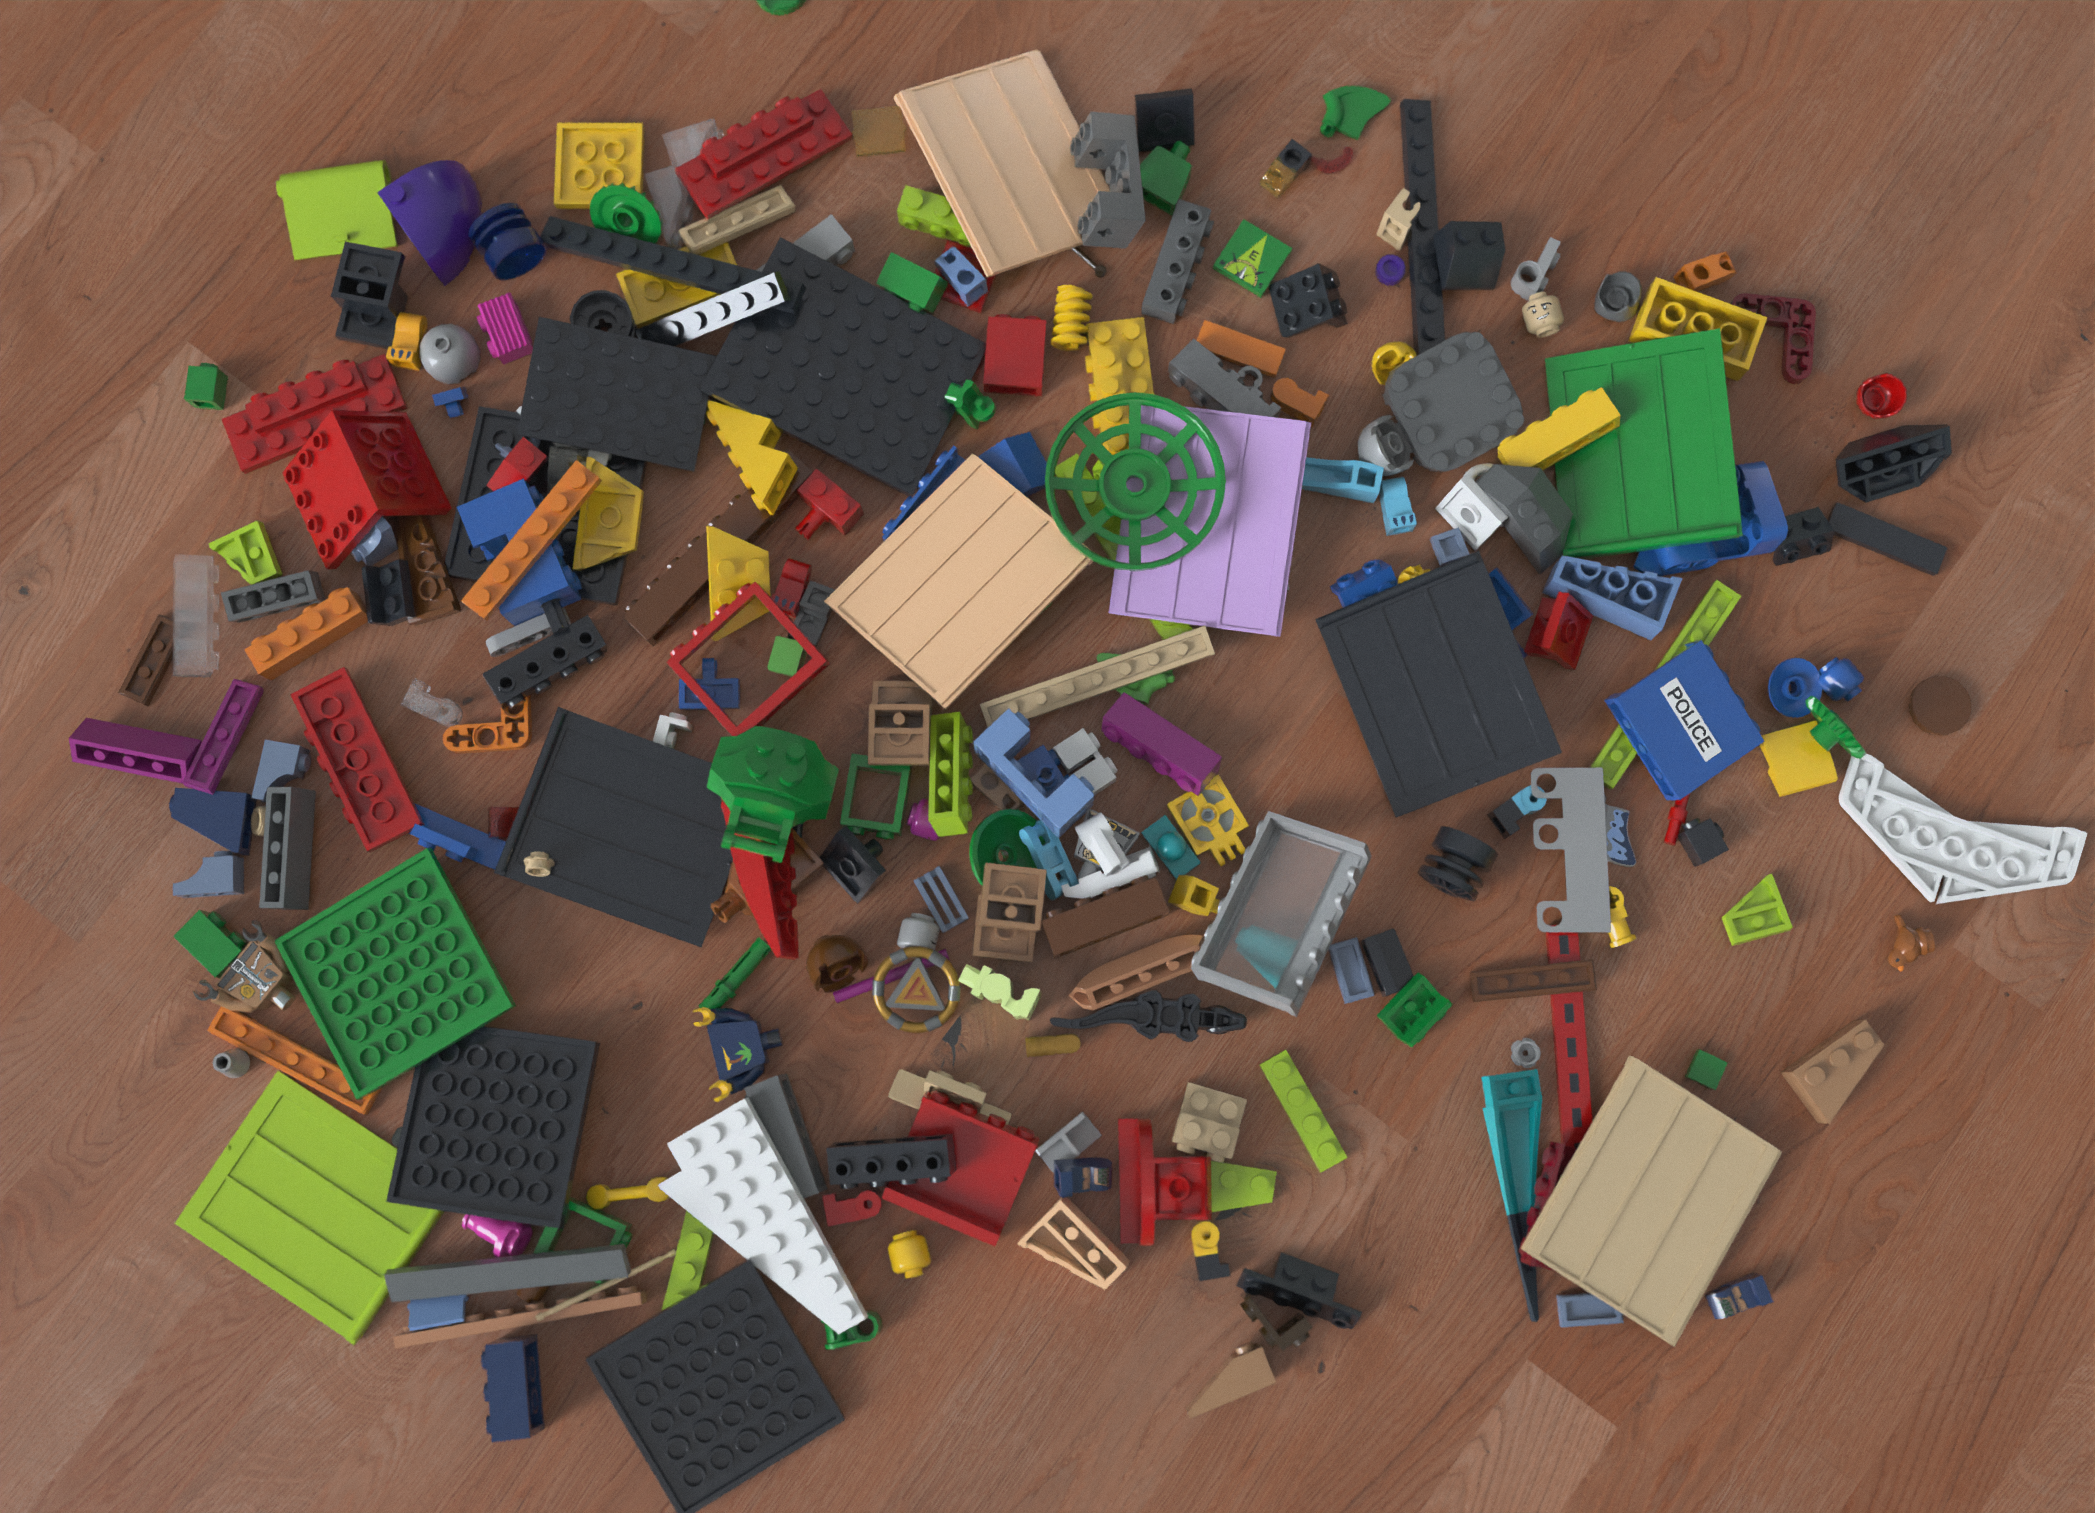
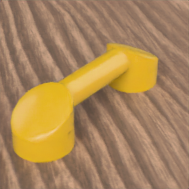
M656 1177L651 1179L647 1185L610 1189L604 1184H597L588 1190L586 1199L590 1207L598 1210L606 1208L613 1201L648 1197L654 1202H662L670 1197L659 1188L658 1184L668 1178Z

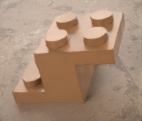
M873 681L872 704H869L868 765L929 766L932 697L914 681Z
M985 863L982 894L978 896L972 956L1033 962L1035 935L1041 929L1047 870Z

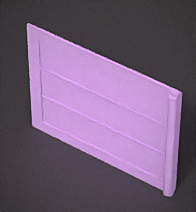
M1141 405V424L1161 428L1174 437L1187 425L1182 419L1165 410ZM1186 407L1209 429L1222 455L1226 485L1219 517L1211 532L1202 543L1182 559L1153 570L1126 571L1115 569L1109 613L1281 637L1311 422ZM1195 433L1184 447L1193 460L1197 479L1215 477V469L1210 453L1203 440ZM1141 434V449L1150 451L1155 455H1158L1168 445L1156 437ZM1176 453L1165 464L1171 480L1188 479L1185 466ZM1131 478L1126 484L1131 492H1139L1144 486L1139 478ZM1215 490L1197 491L1193 510L1184 523L1196 535L1203 528L1210 515L1215 499ZM1170 492L1165 507L1175 517L1180 515L1188 492ZM1155 515L1141 521V537L1156 534L1168 526ZM1121 520L1120 536L1129 537V521ZM1173 533L1170 537L1158 543L1141 546V563L1165 558L1181 550L1187 543L1176 533ZM1118 544L1116 561L1129 563V546Z

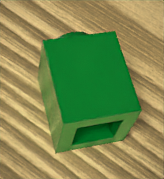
M200 363V366H188L184 400L194 408L224 410L228 376L217 365L211 363Z

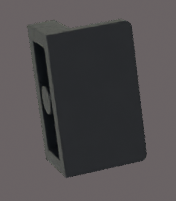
M1395 929L1387 930L1360 941L1382 997L1400 991L1414 977Z

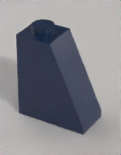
M175 788L174 795H172L169 802L171 818L234 853L250 856L253 833L251 829V816L257 802L256 799L251 798V794L215 791L212 795L195 789Z

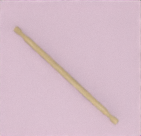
M675 1249L631 1269L629 1277L662 1262L668 1257L675 1256ZM627 1278L610 1279L535 1317L537 1321H540L550 1314L563 1310Z

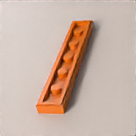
M221 1006L207 1030L363 1115H368L382 1089L381 1087L365 1098L356 1100L337 1063L240 1011H231Z

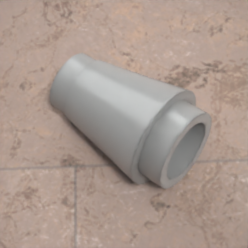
M231 1048L216 1055L213 1059L214 1069L229 1078L243 1076L250 1066L248 1054L240 1048Z

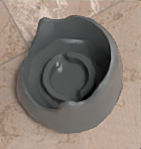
M1625 271L1607 274L1596 293L1594 302L1596 313L1615 322H1623L1633 318L1640 306L1642 294L1640 280L1633 274Z

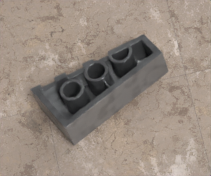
M1194 338L1169 362L1168 372L1170 373V379L1178 387L1184 386L1191 393L1190 397L1200 407L1204 405L1210 410L1279 417L1281 410L1279 405L1275 402L1270 406L1265 403L1262 398L1263 393L1255 386L1252 389L1245 387L1241 375L1233 369L1225 371L1222 368V361Z

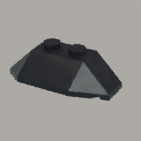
M1947 424L1903 425L1849 442L1835 459L1838 486L1865 503L1921 486L1936 471L1943 459L1946 460L1952 454L1950 426Z

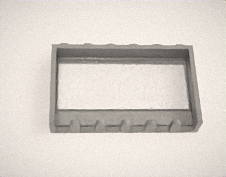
M1268 811L1264 820H1261L1257 825L1256 837L1252 845L1246 848L1239 871H1236L1232 876L1231 888L1226 898L1221 899L1218 905V914L1213 924H1210L1206 929L1205 941L1201 949L1197 950L1192 958L1191 969L1198 980L1209 982L1286 1011L1290 1015L1297 1017L1372 858L1367 844Z

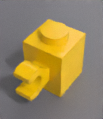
M1178 875L1168 903L1192 914L1208 916L1209 912L1218 914V905L1221 900L1215 897L1219 888L1194 876Z

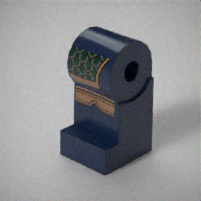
M1102 1157L1054 1160V1186L1060 1198L1073 1197V1193L1089 1192L1090 1190L1107 1191L1111 1189L1112 1161Z
M1751 1273L1720 1285L1719 1288L1705 1294L1715 1319L1727 1318L1759 1305L1764 1306L1773 1302L1763 1276L1757 1273Z

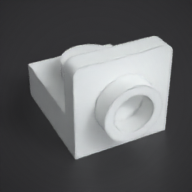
M670 712L669 717L660 715L653 742L674 749L677 740V732H674L675 728L692 732L693 725L686 721L687 716Z

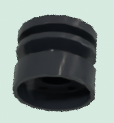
M607 290L591 291L582 295L573 305L570 314L571 324L597 330L607 327L608 332L636 338L632 313L626 301L616 293Z
M1441 826L1431 844L1441 854V857L1427 854L1424 860L1430 866H1420L1417 873L1434 888L1447 895L1475 901L1479 893L1473 887H1483L1484 881L1474 871L1489 873L1498 853L1486 843L1467 833L1451 827Z

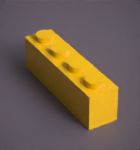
M1602 387L1596 391L1589 390L1583 393L1578 398V401L1570 406L1563 405L1557 408L1552 413V416L1544 421L1537 420L1531 423L1525 432L1518 436L1511 435L1505 438L1500 443V446L1497 447L1498 458L1503 465L1541 468L1543 471L1619 427L1621 415Z

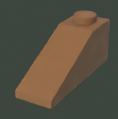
M1251 1341L1235 1348L1237 1353L1230 1355L1187 1406L1186 1411L1189 1419L1276 1383L1260 1344L1254 1345Z

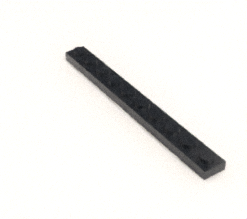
M1403 99L1400 103L1404 186L1410 192L1405 202L1406 210H1412L1414 205L1420 202L1419 212L1412 220V226L1407 236L1414 350L1419 355L1445 340L1442 287L1433 237L1439 231L1431 101Z
M549 216L538 240L542 246L718 294L726 293L769 275L768 273ZM783 278L790 300L772 308L796 314L806 287L802 282Z

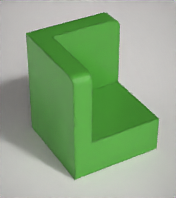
M776 636L767 668L771 672L792 677L804 666L807 652L796 640Z

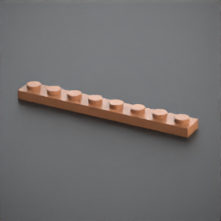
M636 1285L617 1289L618 1294L606 1296L605 1291H600L587 1297V1300L579 1301L563 1310L546 1316L540 1321H537L535 1316L548 1311L554 1306L545 1307L544 1302L525 1305L526 1311L514 1313V1307L496 1310L495 1316L484 1318L483 1313L465 1316V1322L410 1331L409 1326L403 1327V1333L393 1336L395 1349L642 1305L647 1302L646 1289L637 1291ZM573 1297L557 1299L556 1303L558 1305Z

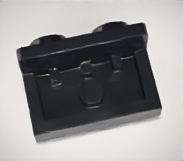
M1819 507L1785 516L1788 534L1786 539L1774 551L1773 562L1776 566L1807 557L1821 555L1831 550L1835 530Z

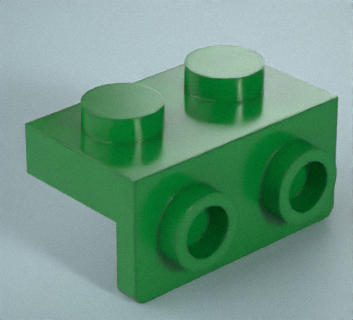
M1417 972L1376 1016L1398 1040L1409 1047H1413L1425 1037L1426 1032L1437 1021L1446 1015L1452 1003L1449 999L1442 996L1424 975Z

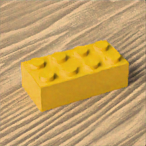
M1656 277L1646 291L1628 341L1637 343L1720 328L1725 376L1739 381L1750 368L1767 317Z

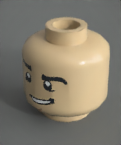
M1538 292L1531 295L1529 302L1522 307L1527 331L1531 334H1536L1538 338L1557 333L1559 326L1564 322L1559 299L1553 295H1546V292Z

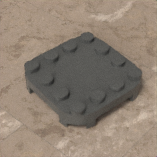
M1464 332L1449 337L1396 366L1389 372L1390 375L1385 382V392L1382 394L1385 405L1390 406L1415 455L1412 458L1419 466L1434 472H1446L1466 464L1500 445L1505 438L1516 434L1524 423L1520 400L1494 348L1479 332Z

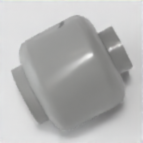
M911 913V917H907L901 922L897 945L901 949L920 946L935 950L940 928L934 923L933 917Z

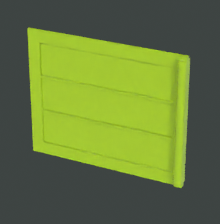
M278 1070L174 1224L355 1345L362 1338L389 1297L384 1278L385 1272L388 1269L404 1268L410 1265L444 1211L386 1202L397 1148Z

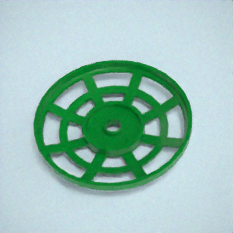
M1136 392L1116 394L1100 399L1086 406L1072 417L1060 431L1052 445L1045 474L1046 499L1051 516L1059 531L1071 546L1085 557L1100 565L1126 571H1144L1164 567L1182 559L1197 548L1211 532L1219 517L1226 485L1224 462L1219 446L1204 423L1186 407L1171 399L1154 394ZM1129 405V424L1111 427L1096 437L1083 424L1089 418L1102 411ZM1141 405L1165 410L1182 419L1187 425L1174 437L1161 428L1141 424ZM1075 433L1086 447L1082 450L1076 462L1073 478L1055 477V469L1060 453L1067 440ZM1195 433L1203 440L1210 453L1215 469V477L1197 479L1193 460L1184 447ZM1129 434V449L1120 451L1115 455H1112L1102 445L1113 437ZM1141 434L1156 437L1168 445L1158 455H1155L1150 451L1141 449ZM1092 453L1104 464L1099 480L1082 479L1084 467ZM1176 453L1185 466L1188 479L1171 480L1165 464ZM1131 478H1139L1144 486L1139 492H1131L1126 486L1127 481ZM1055 489L1073 491L1076 508L1086 523L1074 535L1067 528L1060 515L1055 499ZM1215 490V499L1210 515L1203 528L1196 535L1184 523L1193 510L1197 491ZM1082 491L1100 493L1105 507L1094 517L1090 515L1085 506ZM1170 492H1188L1180 515L1175 517L1165 507ZM1113 515L1129 521V537L1114 534L1104 529L1102 525ZM1155 515L1168 526L1156 534L1141 537V521ZM1096 533L1112 543L1129 546V563L1105 558L1091 551L1082 543L1092 534ZM1173 533H1176L1187 543L1181 550L1165 558L1141 563V546L1158 543L1170 537Z

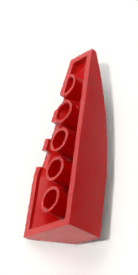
M722 800L721 809L724 813L727 827L731 811ZM791 828L782 863L773 861V857L731 847L730 850L747 903L773 953L777 958L795 960L799 958L798 922L792 917V910L797 907V895L791 892V881L796 879V868L790 867V855L795 854V844ZM735 833V835H738V836H742V837H745V838H749V839H753V840H757V841H761V842H764V843H768V844H772V845H776V846H777V844H774V843L762 841V840H759V839H755V838H751V837H747V836H743V835H740V834H736V833Z

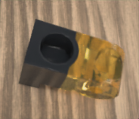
M1291 139L1271 163L1259 184L1276 198H1279L1299 174L1309 167L1312 161V153L1294 139Z

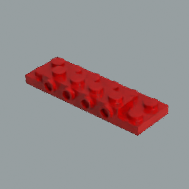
M821 89L801 100L798 96L792 100L788 96L784 97L775 104V109L768 113L765 110L756 112L751 117L752 122L744 126L741 123L734 124L727 130V135L719 140L716 136L707 139L702 144L703 148L700 150L699 156L676 168V175L707 220L852 139L851 132Z
M382 354L360 364H357L355 361L350 362L349 360L337 361L332 365V370L324 373L319 370L312 371L305 376L306 380L297 384L292 381L282 383L278 386L279 391L270 395L265 392L257 393L251 397L250 403L245 404V410L223 418L222 422L240 470L247 474L298 453L331 410L401 412L408 409L386 355Z
M342 667L290 694L307 728L304 730L305 737L311 746H316L319 753L317 761L324 772L328 771L332 782L329 783L330 788L337 798H341L345 806L342 812L348 823L354 824L367 852L371 853L411 832L415 823L421 826L425 825L347 668Z

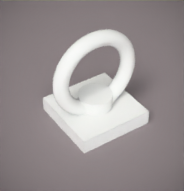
M1489 463L1478 464L1470 468L1435 508L1454 529L1459 527L1463 539L1475 551L1499 527H1503V522L1508 518L1501 508L1474 481L1494 465Z

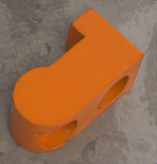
M1722 252L1683 265L1673 277L1677 285L1699 292L1729 280L1737 272L1728 253Z
M1289 378L1277 380L1271 393L1272 403L1275 402L1281 407L1283 412L1300 421L1311 422L1312 428L1329 398V395L1321 390H1318L1316 396H1313L1298 388L1297 384Z

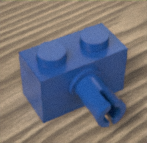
M1044 745L1017 760L1025 770V777L1030 782L1036 780L1047 792L1045 794L1046 799L1070 777L1068 774L1062 775L1057 767L1061 764L1053 749L1047 751Z

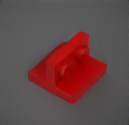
M1558 592L1556 599L1542 597L1524 652L1529 656L1556 660L1565 669L1576 670L1593 615L1569 593Z

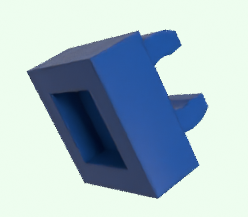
M465 387L432 395L435 406L446 404L449 418L464 415L459 400L469 398Z

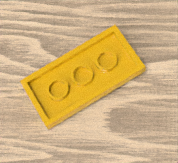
M728 242L699 254L703 257L737 265ZM687 246L679 249L681 251L691 253ZM629 269L616 273L638 329L721 295Z

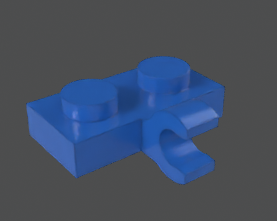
M702 658L703 679H696L697 682L722 709H740V679H716L717 660L715 658ZM679 679V709L708 710L682 679Z

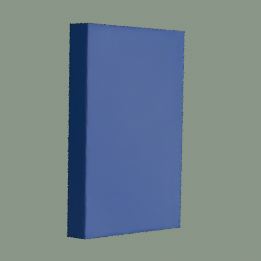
M1030 432L1005 438L978 456L1026 497L1045 489L1047 462Z

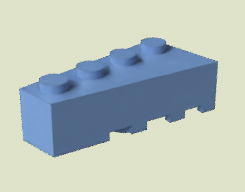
M1562 555L1552 567L1542 593L1555 599L1558 592L1569 593L1592 615L1652 640L1664 627L1682 578L1674 576L1671 578L1657 576L1658 573L1648 571L1640 573L1627 570V567L1615 566V568L1603 566L1600 562Z

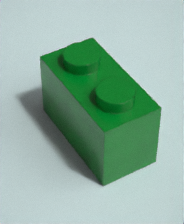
M893 252L890 253L876 282L877 285L884 288V291L897 298L902 297L908 300L909 308L917 312L924 311L925 309L931 313H934L949 283L940 276Z
M198 910L173 937L215 978H220L244 950L248 942L236 931L231 933L224 926L227 921L216 911Z

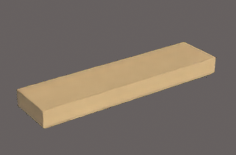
M779 185L740 202L708 220L704 218L679 229V234L692 254L699 255L795 212V205L782 185Z

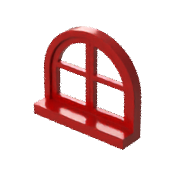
M1118 1119L1120 1243H1139L1140 1246H1153L1155 1204L1151 1119Z

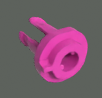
M465 1214L462 1221L464 1229L469 1228L473 1230L477 1236L494 1245V1256L496 1258L520 1255L527 1247L532 1236V1228L530 1224L467 1214Z

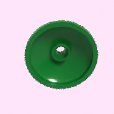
M1004 809L991 813L978 824L971 838L969 857L973 873L981 886H983L985 863L1037 868L1028 847L1021 841L1019 836L1021 829L1026 826H1035L1037 820L1020 810ZM1042 836L1038 837L1042 845L1046 843ZM999 852H1001L1003 855L1002 861H1000L999 859Z

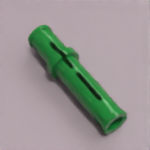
M757 937L730 971L721 980L718 979L714 983L716 986L698 1007H707L710 1010L718 1009L730 998L733 999L737 995L735 992L772 951L771 947L761 938Z

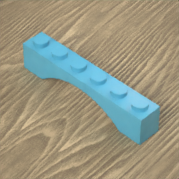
M1306 457L1302 489L1374 503L1379 495L1384 467L1358 460H1325Z

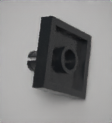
M1192 88L1134 95L1138 152L1154 150L1157 146H1161L1164 149L1173 148L1177 141L1187 146L1195 145L1194 97Z
M847 826L836 833L819 857L824 863V868L857 904L866 898L886 872V869L876 859L883 852L881 844L877 840L871 839L863 845Z

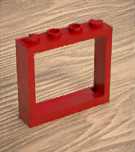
M757 582L753 584L747 583L741 587L736 593L738 597L731 604L725 603L720 606L714 613L715 618L709 624L703 623L698 626L692 633L693 638L687 644L681 643L675 647L670 653L671 658L666 662L732 736H738L754 726L762 727L831 664ZM758 597L812 659L737 726L682 664L754 598Z

